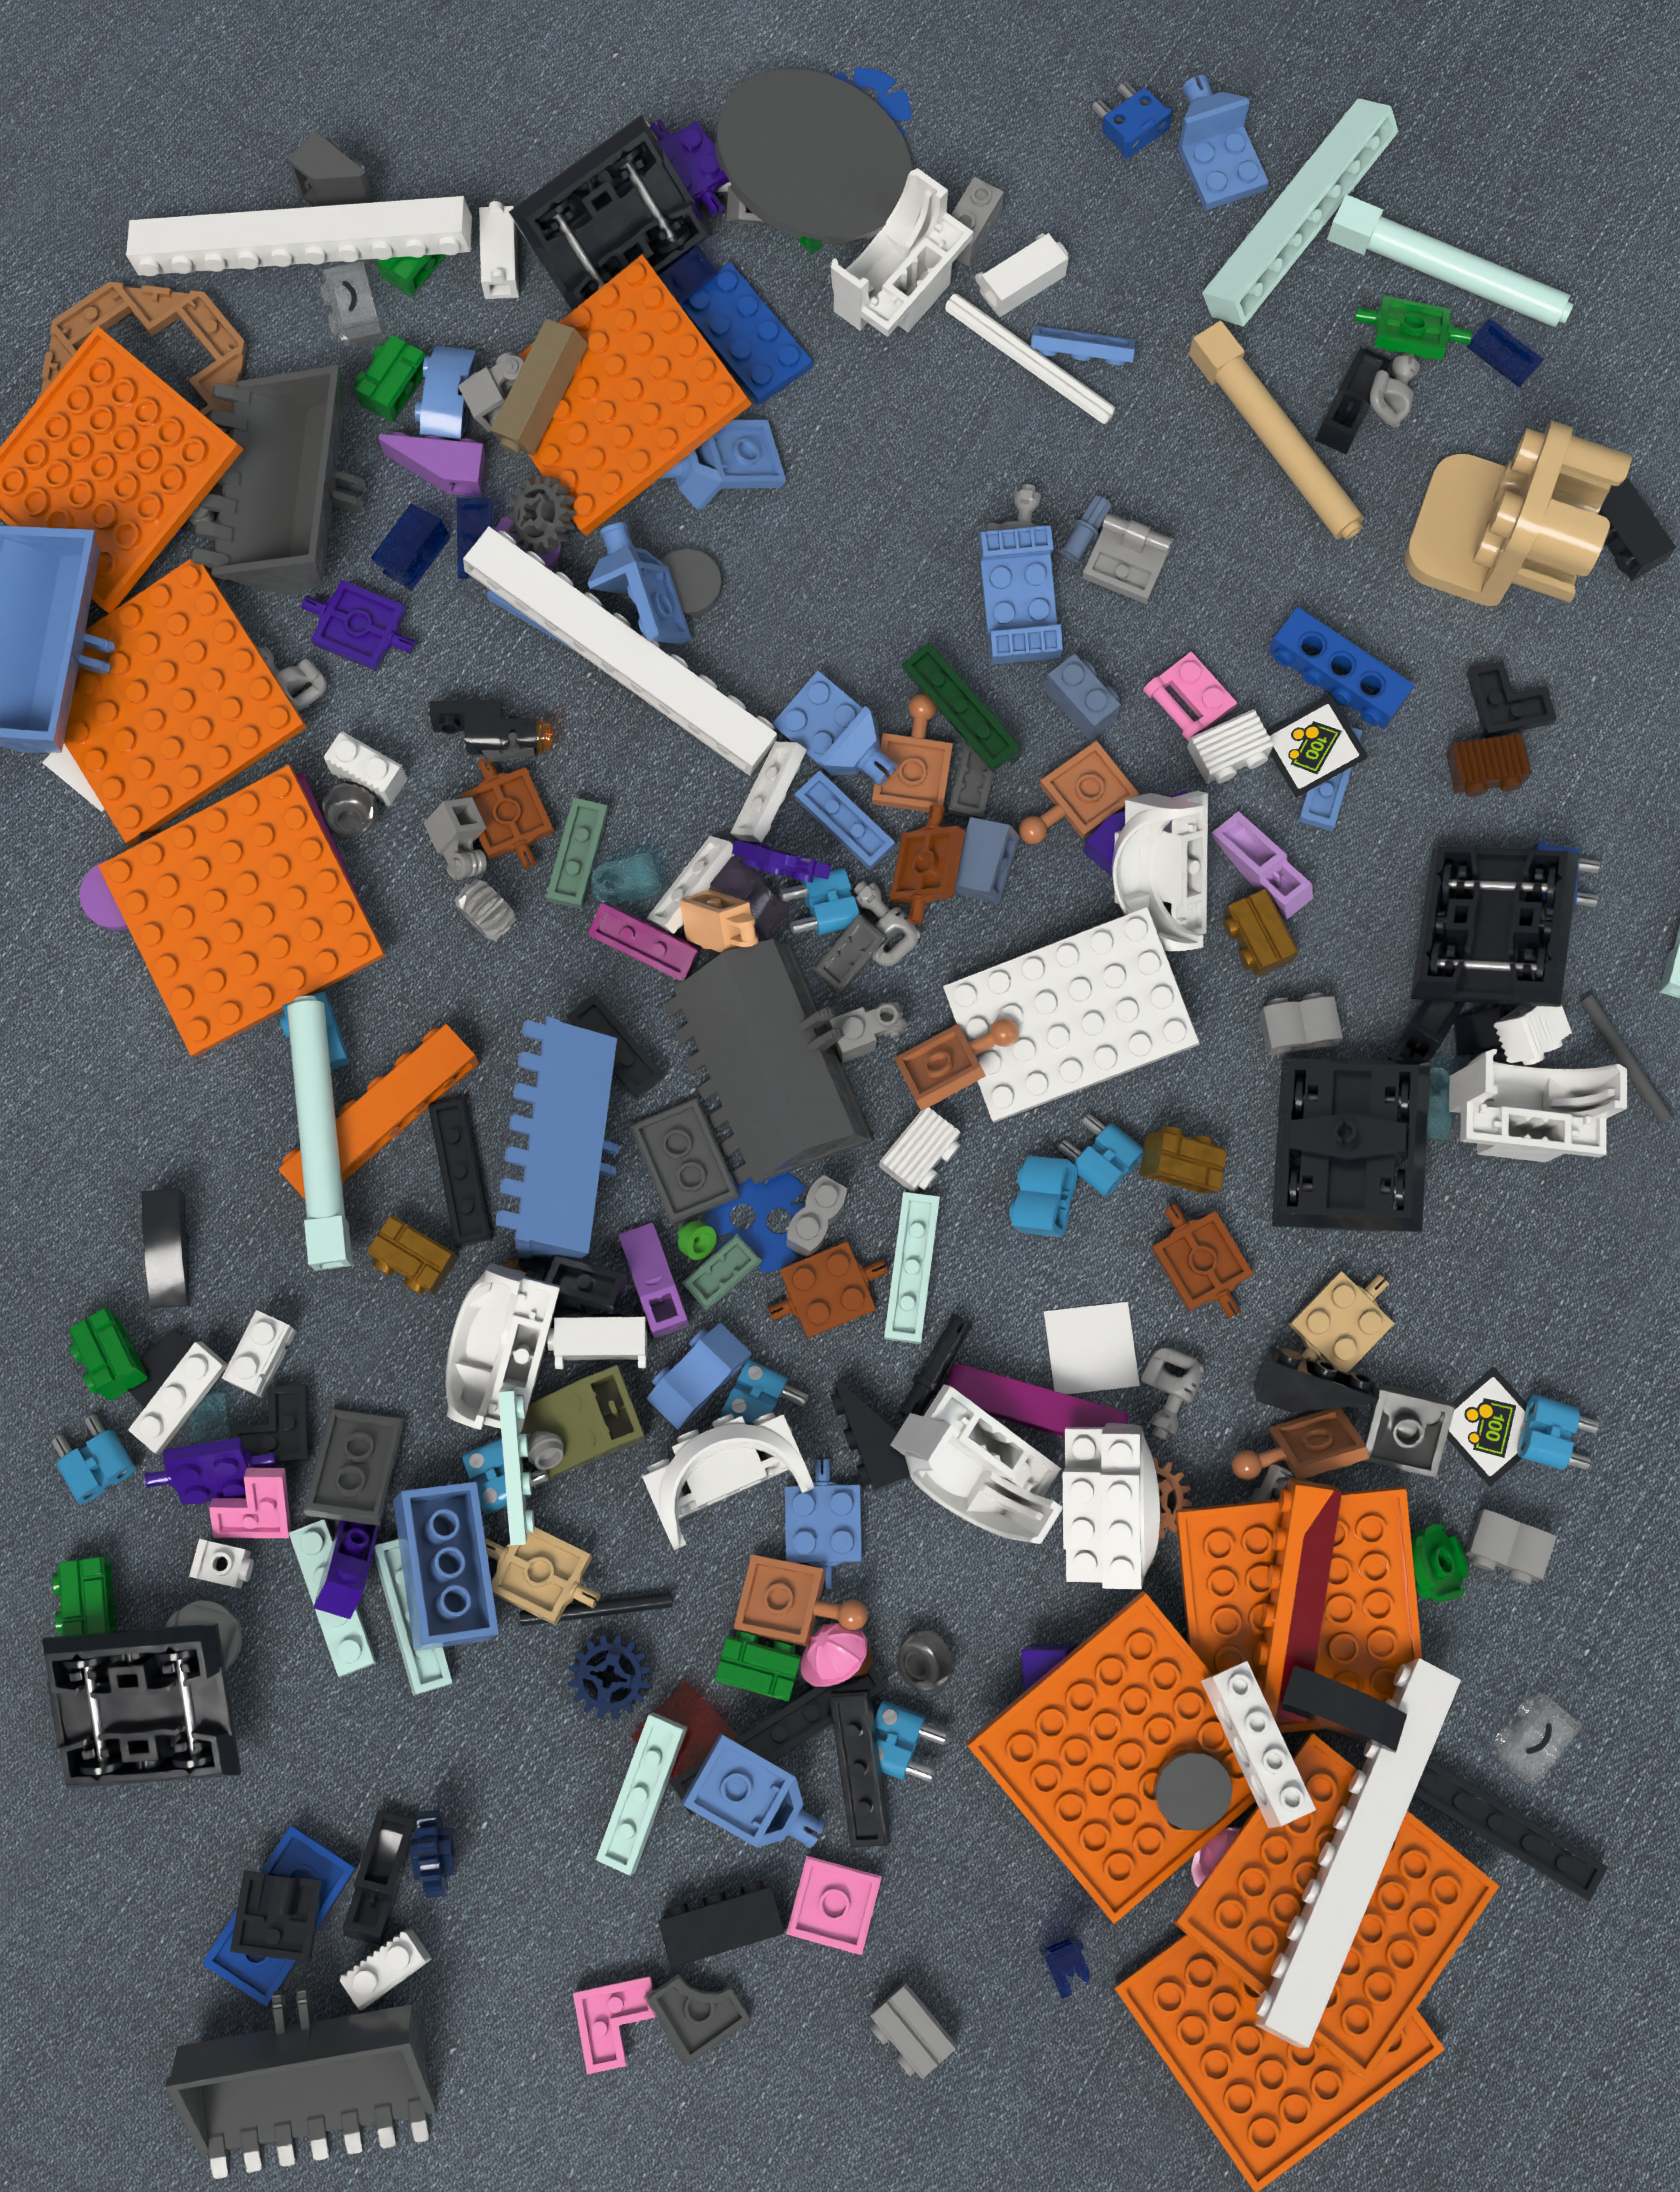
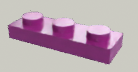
M606 901L601 902L587 934L679 981L688 978L701 949Z

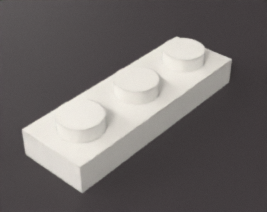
M774 742L730 834L740 841L763 842L764 837L770 831L771 823L779 806L785 800L786 792L795 774L800 769L801 761L807 751L797 742Z
M709 836L646 919L652 925L674 934L677 929L684 925L680 899L710 888L720 873L724 872L730 865V860L734 856V854H731L733 845L729 841Z
M202 1341L195 1342L128 1430L155 1454L162 1453L225 1371L228 1364Z

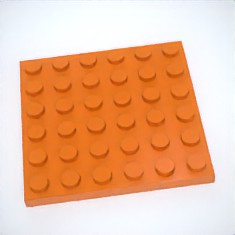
M643 255L639 256L558 322L574 328L588 343V346L534 455L528 454L544 477L548 476L561 480L560 484L570 488L567 495L575 498L574 503L570 505V510L577 511V515L571 518L585 536L589 535L752 405L751 401ZM533 343L517 356L525 361Z
M96 326L1 445L0 518L9 526L95 530L96 540L101 551L91 599L111 614L244 448L104 330Z
M190 558L115 609L111 614L109 613L85 630L86 634L109 640L115 643L114 651L111 653H103L84 647L83 656L111 664L109 674H102L78 667L64 743L125 843L133 846L138 842L141 832L152 833L307 728V725L217 583L211 577L206 566L192 563Z
M290 765L275 771L98 865L189 1054L193 1057L199 1056L284 1011L282 1005L294 1002L296 997L314 995L387 956Z
M1403 1486L1343 1492L1341 1495L1314 1673L1345 1684L1385 1703L1387 1699L1392 1700L1397 1686L1393 1684V1681L1400 1666L1418 1658L1422 1659L1407 1490ZM1279 1499L1175 1510L1188 1645L1213 1675L1248 1661L1255 1679L1258 1680L1260 1665H1256L1255 1661L1256 1648L1259 1641H1264L1266 1628L1261 1624L1263 1605L1270 1602L1271 1588L1267 1586V1575L1270 1565H1275L1277 1550L1273 1549V1536L1275 1528L1277 1526L1281 1527L1283 1512L1279 1511ZM1274 1718L1280 1733L1324 1729L1319 1726V1722L1307 1719L1306 1723Z
M1144 1591L1138 1594L965 1742L1113 1924L1119 1921L1202 1849L1208 1841L1218 1835L1256 1802L1201 1682L1213 1676V1674ZM1185 1750L1204 1752L1215 1757L1228 1772L1232 1784L1231 1803L1225 1815L1213 1826L1199 1831L1183 1830L1171 1824L1157 1808L1153 1795L1154 1784L1156 1783L1157 1773L1161 1765L1172 1755Z
M1313 1733L1308 1735L1292 1759L1316 1810L1281 1827L1268 1828L1257 1806L1173 1922L1260 1996L1265 1990L1268 1992L1274 1979V1976L1271 1975L1272 1966L1280 1953L1284 1954L1290 1942V1939L1287 1938L1288 1928L1294 1917H1300L1306 1904L1302 1900L1304 1890L1312 1878L1315 1880L1322 1866L1318 1864L1320 1852L1327 1842L1331 1843L1337 1830L1333 1827L1335 1817L1342 1806H1347L1352 1795V1792L1348 1791L1349 1784L1357 1771L1353 1765ZM1408 1810L1313 2036L1315 2042L1362 2081H1368L1500 1887Z
M1186 1933L1113 1987L1254 2192L1262 2190L1445 2050L1416 2009L1368 2081H1362L1313 2039L1309 2048H1297L1254 2025L1258 2014L1255 2013V2007L1260 1995Z

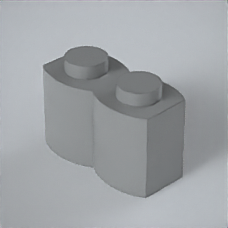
M1320 992L1305 995L1300 1002H1289L1288 998L1272 999L1267 1002V1006L1263 1007L1259 1013L1267 1055H1282L1302 1050L1333 1047L1338 1045L1343 1039L1335 997H1324V994Z
M825 1175L818 1178L808 1191L805 1207L795 1214L789 1224L786 1246L806 1258L815 1255L825 1241L828 1226L838 1219L843 1210L847 1188Z
M1483 1509L1478 1513L1465 1554L1473 1558L1472 1564L1489 1571H1494L1495 1567H1500L1510 1572L1508 1578L1522 1584L1531 1585L1532 1580L1536 1582L1543 1580L1557 1536L1520 1523L1504 1515Z

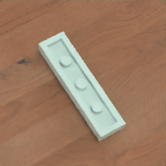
M903 1192L884 1335L885 1340L921 1344L940 1199L938 1196Z
M517 1386L501 1387L498 1396L510 1546L523 1545L527 1543L528 1533H534L535 1531L533 1510H526L525 1495H531L532 1493L530 1472H523L522 1457H528L529 1454L527 1434H520L519 1419H525L526 1416L524 1396H517Z
M326 1519L289 1532L313 1605L315 1604L321 1577L334 1540ZM357 1606L351 1619L315 1609L338 1677H343L377 1663Z
M396 1539L375 1545L373 1554L413 1696L452 1684L443 1647L414 1651L399 1540Z
M654 1712L648 1714L596 1858L597 1861L630 1876L636 1872L688 1727Z

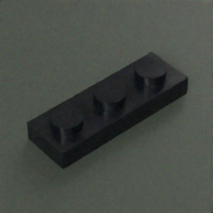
M593 994L567 1015L568 1021L573 1026L617 1038L613 1073L636 1100L665 1078L664 1073L596 994Z

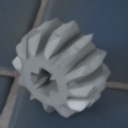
M475 879L471 884H467L455 898L457 909L479 933L490 940L496 941L501 935H505L511 929L510 926L516 921L514 911L508 906V903L485 881Z

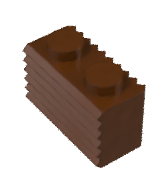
M1521 733L1495 738L1491 737L1489 739L1484 738L1482 740L1477 739L1475 741L1470 740L1468 742L1463 741L1461 743L1456 742L1452 744L1446 754L1455 794L1466 792V796L1475 797L1485 794L1490 788L1500 787L1503 792L1514 791L1521 788L1522 784L1531 775L1525 743Z

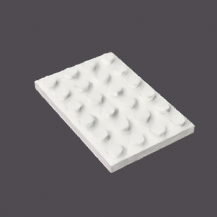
M1148 907L943 986L955 1021L961 1028L968 1043L990 1032L991 1025L999 1018L1012 1019L1019 1028L1018 1039L1011 1046L1001 1047L995 1045L976 1056L986 1077L978 1080V1084L994 1123L1200 1045Z

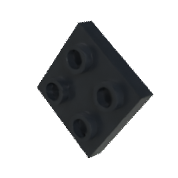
M244 1870L230 1952L310 1962L324 1880Z

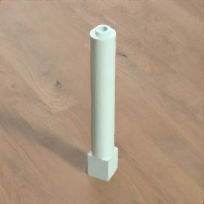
M1347 194L1345 195L1333 220L1327 238L1328 241L1362 255H1365L1366 250H1370L1556 328L1558 322L1565 324L1574 305L1568 302L1570 294L1381 216L1383 209Z
M299 996L294 999V1003L287 1006L307 1213V1220H304L308 1265L315 1271L353 1266L349 1222L345 1219L325 1005L323 1002L317 1001L315 996Z

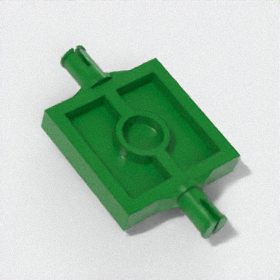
M1383 295L1381 305L1377 311L1357 307L1354 322L1374 325L1376 331L1375 347H1380L1390 352L1399 351L1413 354L1424 359L1442 360L1449 341L1469 345L1473 332L1472 330L1453 327L1449 319L1451 310L1449 308Z

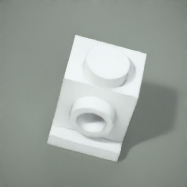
M199 1539L189 1577L241 1589L243 1581H249L253 1570L254 1561L249 1559L251 1551ZM225 1557L228 1565L225 1570L218 1571L216 1568L218 1559Z

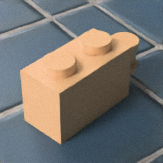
M711 889L680 899L687 941L701 945L703 949H712L720 953L739 947L753 946L759 942L754 928L756 923L755 917L751 915L749 902Z

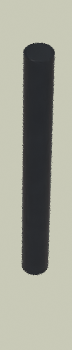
M671 1592L595 1601L596 1606L594 1608L584 1603L567 1605L558 1622L673 1607ZM525 1610L519 1612L521 1626L549 1623Z

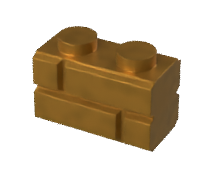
M1267 889L1234 902L1227 907L1224 913L1225 919L1222 920L1223 927L1230 939L1236 938L1241 948L1238 951L1239 958L1247 971L1252 969L1255 977H1260L1295 960L1299 951Z
M1164 1126L1161 1127V1131L1149 1133L1145 1137L1144 1157L1141 1162L1140 1175L1200 1194L1219 1192L1222 1188L1224 1175L1222 1170L1225 1167L1227 1150L1215 1146V1140L1212 1138L1193 1136L1191 1139L1183 1136L1182 1129Z
M393 1215L389 1216L379 1235L376 1236L367 1251L375 1259L371 1264L373 1267L389 1277L393 1272L406 1278L403 1285L419 1295H422L425 1290L432 1295L436 1294L446 1275H448L457 1261V1256L454 1252Z

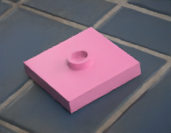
M806 1856L786 1934L862 1955L882 1876Z

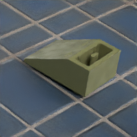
M618 1365L580 1379L529 1404L522 1429L523 1434H533L535 1431L540 1430L554 1433L561 1438L564 1444V1456L558 1465L546 1469L548 1479L647 1441Z

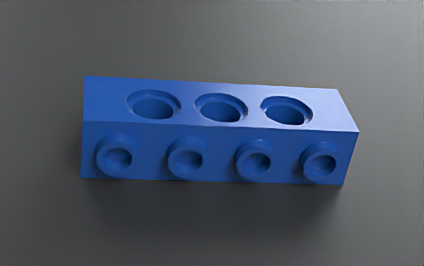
M1298 606L1273 638L1268 651L1280 665L1293 668L1302 674L1303 679L1307 683L1315 687L1320 686L1329 692L1338 704L1350 706L1360 713L1365 722L1372 726H1379L1384 730L1407 700L1415 686ZM1311 647L1318 655H1307L1302 648ZM1331 667H1341L1347 675H1337ZM1361 686L1373 688L1376 695L1365 694Z

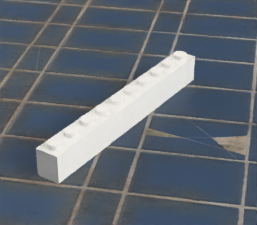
M464 196L129 220L126 256L138 275L155 276L157 274H187L194 271L208 270L218 272L224 269H255L256 267L265 266L287 267L294 264L308 263L318 265L323 262L387 260L393 257L407 256L418 258L424 255L436 254L455 255L457 253L470 252L472 215Z
M491 527L485 530L463 558L464 571L743 772L749 776L752 775L776 741L777 733L774 731L775 728L767 719L761 716L755 718L745 710V705L739 699L732 695L728 697L716 690V684L705 675H700L699 677L687 669V663L675 654L669 656L659 649L660 645L657 641L647 640L644 634L640 635L631 629V624L618 613L610 614L602 608V603L594 595L585 592V594L581 593L573 587V582L566 575L558 571L553 573L546 568L545 562L532 551L526 553L517 547L516 541L509 534L502 530L496 532Z
M1420 1658L1400 1666L1393 1681V1684L1397 1686L1392 1700L1387 1699L1385 1702L1407 1714L1396 1753L1368 1743L1366 1744L1363 1754L1367 1759L1362 1771L1357 1770L1349 1784L1348 1791L1352 1792L1347 1806H1342L1335 1817L1333 1827L1337 1829L1332 1842H1327L1320 1852L1318 1864L1322 1866L1316 1880L1312 1878L1304 1890L1302 1900L1306 1904L1300 1917L1295 1916L1288 1928L1287 1938L1290 1939L1285 1953H1280L1274 1961L1271 1969V1975L1274 1976L1268 1992L1265 1990L1261 1994L1255 2007V2013L1258 2014L1254 2025L1297 2048H1309L1461 1681L1457 1677Z

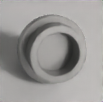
M538 1430L532 1434L528 1441L529 1454L527 1458L538 1469L546 1470L553 1468L563 1459L564 1444L558 1435Z

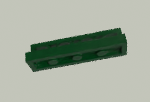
M929 642L901 664L905 673L992 773L1005 762L1009 761L1013 765L1020 759V746Z

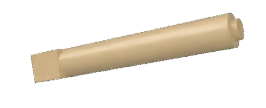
M1220 320L1193 337L1189 351L1190 357L1212 385L1218 383L1336 539L1344 537L1345 540H1348L1359 533L1363 528L1361 525L1364 520L1363 514L1243 359L1245 351L1224 323Z

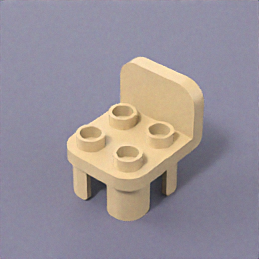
M1550 420L1543 433L1529 428L1525 429L1513 461L1509 460L1506 466L1469 454H1455L1443 459L1437 465L1429 481L1405 550V564L1409 573L1414 579L1426 586L1485 606L1498 605L1511 583L1571 603L1576 593L1574 584L1577 575L1588 576L1600 555L1610 528L1609 520L1604 516L1598 515L1601 506L1610 491L1611 485L1619 486L1624 482L1631 464L1632 455L1572 435L1573 427Z

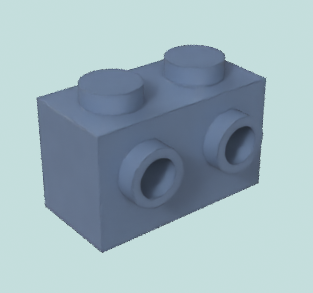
M1074 653L1047 675L1044 690L1087 739L1091 741L1117 720L1121 704L1117 693L1110 686L1105 687L1096 678L1097 673L1093 666L1086 660L1081 661Z
M970 817L967 828L963 829L966 832L955 891L961 896L1000 903L1020 836L1008 824Z

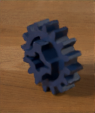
M601 1635L599 1646H596L590 1640L587 1641L586 1645L589 1651L586 1654L578 1651L575 1653L577 1659L580 1660L579 1666L572 1665L568 1669L577 1674L576 1679L568 1682L569 1687H578L579 1689L573 1700L577 1702L585 1699L587 1703L583 1711L589 1713L594 1707L598 1708L597 1717L599 1719L604 1718L606 1711H611L613 1719H619V1709L621 1708L632 1714L634 1710L631 1702L635 1700L643 1703L645 1701L644 1697L639 1693L641 1688H651L650 1683L643 1681V1675L651 1673L652 1670L650 1667H641L640 1664L647 1657L646 1654L643 1652L634 1655L633 1651L636 1643L631 1641L626 1647H623L622 1636L619 1635L616 1636L613 1644H609L606 1635ZM608 1651L605 1661L596 1667L588 1665L596 1655ZM623 1654L632 1662L635 1675L627 1674L621 1665ZM610 1666H614V1673L620 1675L621 1678L627 1679V1682H612L610 1688H605L606 1681L598 1676H594L593 1672H608ZM585 1679L592 1680L597 1687V1700L588 1692ZM623 1688L632 1689L626 1698L617 1703H612L615 1693Z
M440 1810L419 1812V1817H417V1832L411 1833V1845H409L414 1880L423 1881V1892H425L426 1898L447 1896V1890H449L448 1879L449 1876L455 1875L456 1863L452 1829L443 1828V1818L440 1815Z

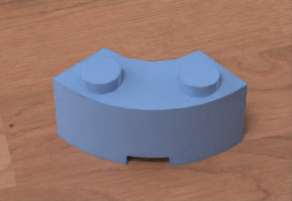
M436 346L431 357L425 356L423 376L426 378L422 401H417L415 406V421L420 422V434L461 439L468 429L470 409L458 385L476 372L477 351Z
M719 1323L709 1332L705 1328L698 1332L689 1343L692 1349L672 1369L668 1366L665 1367L652 1380L655 1388L646 1399L677 1430L693 1418L709 1402L708 1400L714 1392L724 1384L726 1385L752 1355L722 1323Z

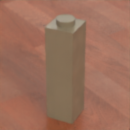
M545 319L490 430L501 441L499 445L506 451L518 455L520 451L532 456L534 455L588 346V343L574 328Z

